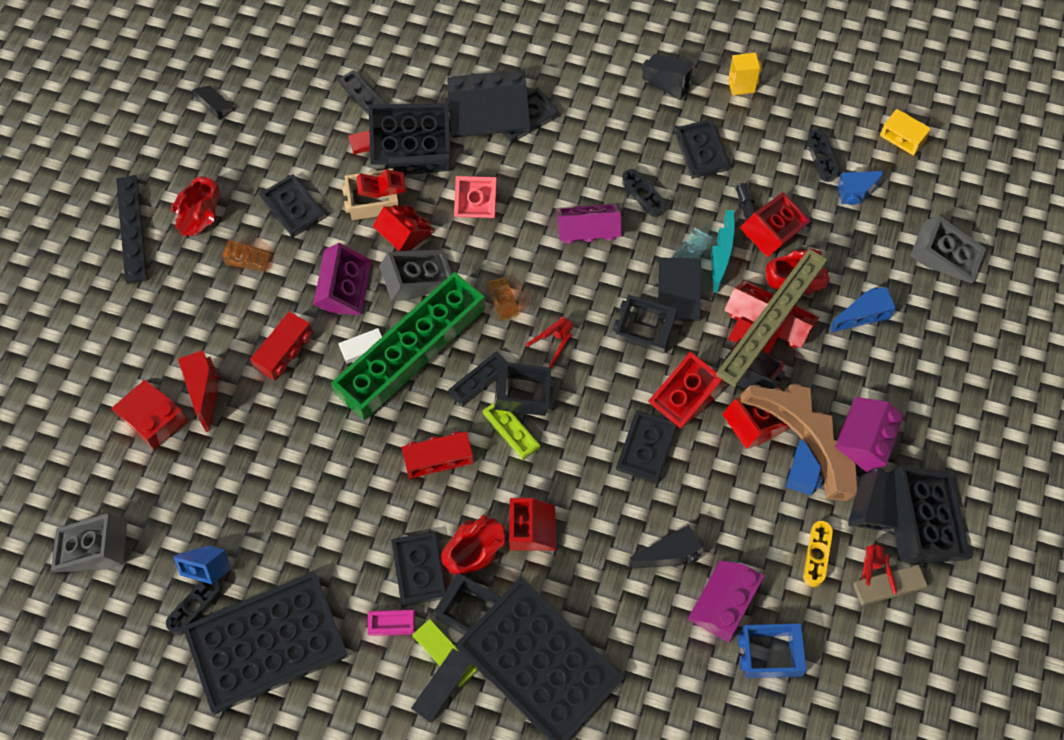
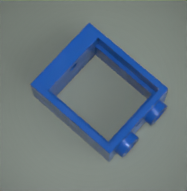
M801 624L744 625L741 633H738V646L743 649V656H740V669L745 671V678L803 677L805 674L806 663ZM750 637H789L791 668L753 669Z

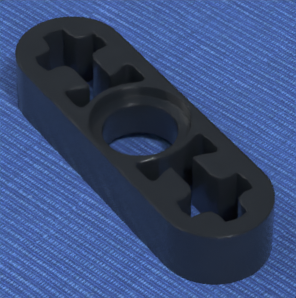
M812 130L807 138V146L821 180L832 182L836 179L839 171L825 133L821 130ZM825 153L828 158L821 159L817 154Z
M628 169L624 171L622 175V185L650 216H661L665 211L664 199L637 170ZM647 190L649 194L641 196L638 194V191ZM653 204H654L655 206H658V205H659L660 207H659V209H658L657 207L652 208V205H653Z
M218 580L213 584H209L215 588L213 592L206 589L209 583L200 581L167 617L166 627L173 635H183V626L197 621L222 592V586ZM199 593L205 596V601L198 595ZM191 601H200L198 610L194 612L188 610V605ZM183 610L188 616H190L189 619H187L186 616L182 614ZM175 620L180 621L182 623V626L180 628L177 626L175 627V625L173 624Z

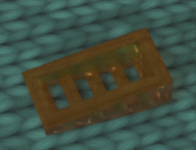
M228 240L222 257L225 265L265 272L271 254L268 251ZM253 255L251 261H248L249 256ZM258 256L261 257L259 264L256 263Z
M506 276L486 282L499 321L518 316L517 303ZM503 286L505 287V288H502V289L493 291L494 289H497V288H500V287H503Z

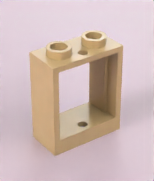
M385 170L366 172L362 174L378 177ZM359 174L345 176L346 184H342L343 195L347 196L348 201H344L346 213H350L352 220L377 217L383 206H399L397 194L389 195V201L355 206L353 190H358L356 177Z

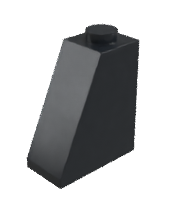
M653 54L642 65V79L681 100L691 88L695 63Z
M875 468L871 469V473L861 475L848 526L878 531L898 528L894 473L885 472V469Z

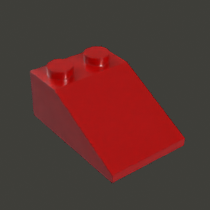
M782 192L753 213L740 228L768 258L811 221Z
M201 350L179 358L178 362L195 413L204 430L209 432L211 430L219 388L216 379L220 377L211 356L206 357L204 351Z
M689 352L648 402L682 429L715 399L727 383L716 376L717 372L692 352Z
M143 380L111 408L153 450L158 448L187 422L182 411L167 396L146 380Z
M741 397L734 399L722 414L746 449L761 445L790 429L786 423L773 414L756 406L741 403Z

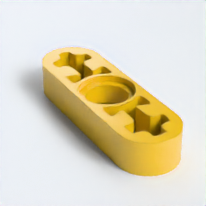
M825 521L816 522L810 531L803 579L811 587L820 586L826 577L833 530L831 525ZM819 528H822L823 532L825 533L822 538V542H817L819 539V532L816 531H818ZM815 548L821 549L824 553V558H814L812 550ZM814 565H819L816 574L820 577L813 580L810 574L814 569Z

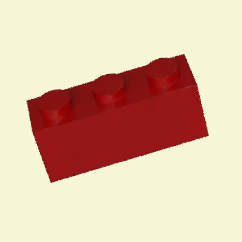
M289 311L250 359L254 369L274 381L278 376L283 375L289 362L298 356L300 348L311 339L313 332L310 323Z
M456 431L445 437L435 436L419 443L410 442L406 446L401 447L409 479L474 464L467 431Z

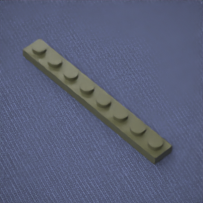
M810 249L807 250L717 371V377L733 387L737 386L827 262L826 258Z

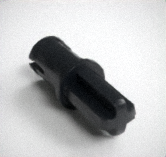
M740 183L736 186L735 190L740 201L738 205L742 208L747 221L756 212L753 205L755 201L750 195L748 184Z

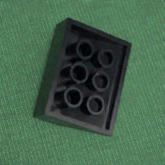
M525 69L447 77L452 138L530 130Z
M448 103L368 105L371 165H389V158L437 154H449L450 156Z
M900 466L889 472L895 475L898 528H894L900 562L921 564L970 560L971 554L953 474Z

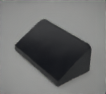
M210 85L193 89L195 98L218 120L234 110V107Z

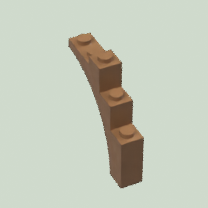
M792 384L782 391L778 388L767 389L762 388L760 385H751L740 394L741 403L756 406L773 414L786 423L805 441L821 467L820 473L824 482L826 499L848 501L856 495L855 462L835 447L838 440H834L832 416L824 415L822 412H812L811 388Z

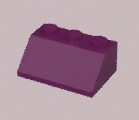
M616 204L556 208L558 237L564 243H574L580 239H584L585 242L596 241V238L615 240L616 237L621 236V215Z
M341 243L325 249L313 304L330 313L361 315L372 260Z
M856 397L852 402L835 447L867 473H871V469L887 465L904 414L889 402Z
M719 561L687 620L729 643L757 592L764 575L744 564Z

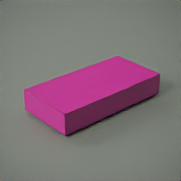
M415 610L368 611V636L412 635L415 633Z

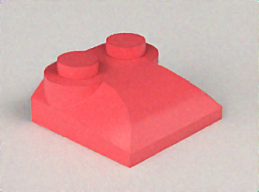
M456 176L454 217L495 218L497 178Z

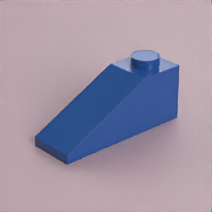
M875 287L865 292L833 320L830 328L831 333L891 319L896 308L887 287Z

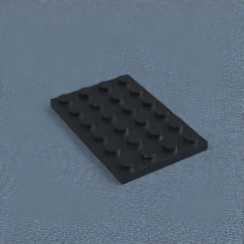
M316 572L307 574L183 626L213 715L349 657Z
M522 577L454 645L548 740H568L624 679Z

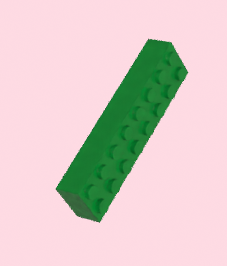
M453 272L331 382L334 394L365 421L486 309L485 296L456 272Z

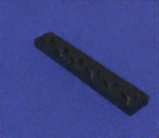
M136 175L116 178L125 281L127 284L147 281L138 178Z

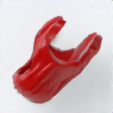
M198 176L189 186L178 193L175 202L171 205V211L173 213L176 211L178 215L175 219V227L182 236H198L202 233L203 229L214 222L216 206L220 198V188L213 179Z
M810 249L822 256L821 250ZM795 250L786 256L771 260L765 269L768 285L778 290L807 250ZM824 267L804 295L809 296L811 293L819 292L827 286L830 281L828 270Z
M482 515L481 518L473 522L471 520L463 522L443 549L441 554L443 565L449 572L455 575L460 573L464 576L494 561L496 552L505 545L502 525L496 519H490L485 515Z

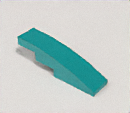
M726 210L723 221L724 228H719L718 246H712L710 258L714 292L719 291L732 251L735 229L734 210Z

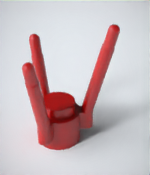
M561 317L545 331L526 343V346H531L541 338L546 339L551 334L558 339L562 337L563 340L548 365V368L552 369L565 344L572 337L570 331L573 329V325L567 318Z
M867 546L861 580L866 579V585L870 586L872 569H879L884 564L892 593L897 594L889 563V555H884V548L882 546Z

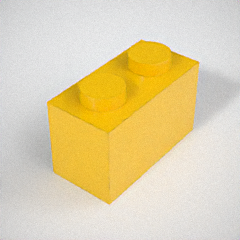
M756 52L732 56L728 78L732 96L755 93L756 85L759 84V72L762 71L761 60L757 59Z
M896 109L885 122L880 136L914 156L927 140L931 128Z

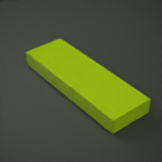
M494 403L483 410V415L523 461L540 449V444L512 412L494 410Z
M430 619L412 634L413 638L439 666H441L453 648L456 649ZM473 665L458 684L459 688L477 673Z

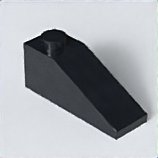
M687 525L631 556L628 565L630 568L682 566L686 563L693 564L701 558L700 555L704 547L691 527Z

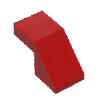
M386 169L378 177L362 173L356 177L358 195L380 198L406 191L403 172Z

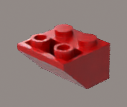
M410 205L383 206L373 224V227L398 251L413 250L435 231L429 225V221L420 217Z
M510 498V551H556L554 505L534 498Z

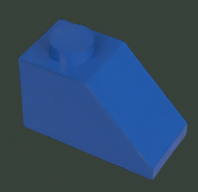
M882 171L841 173L838 182L841 204H861L879 186L883 175Z
M800 440L785 487L812 495L815 488L819 489L822 481V476H819L821 467L803 440Z
M205 546L174 556L180 576L209 584L215 583L231 569L226 551L213 546Z

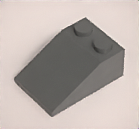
M937 216L923 223L910 256L925 267L968 283H973L986 248L941 216Z
M443 249L388 252L379 266L391 301L411 300L430 294L452 274Z
M107 513L56 528L51 571L106 570L123 565L127 522Z

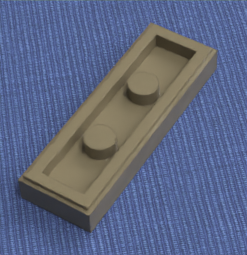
M919 565L892 572L897 594L892 593L887 573L872 577L870 586L866 585V579L854 582L853 586L861 606L926 589L928 586Z

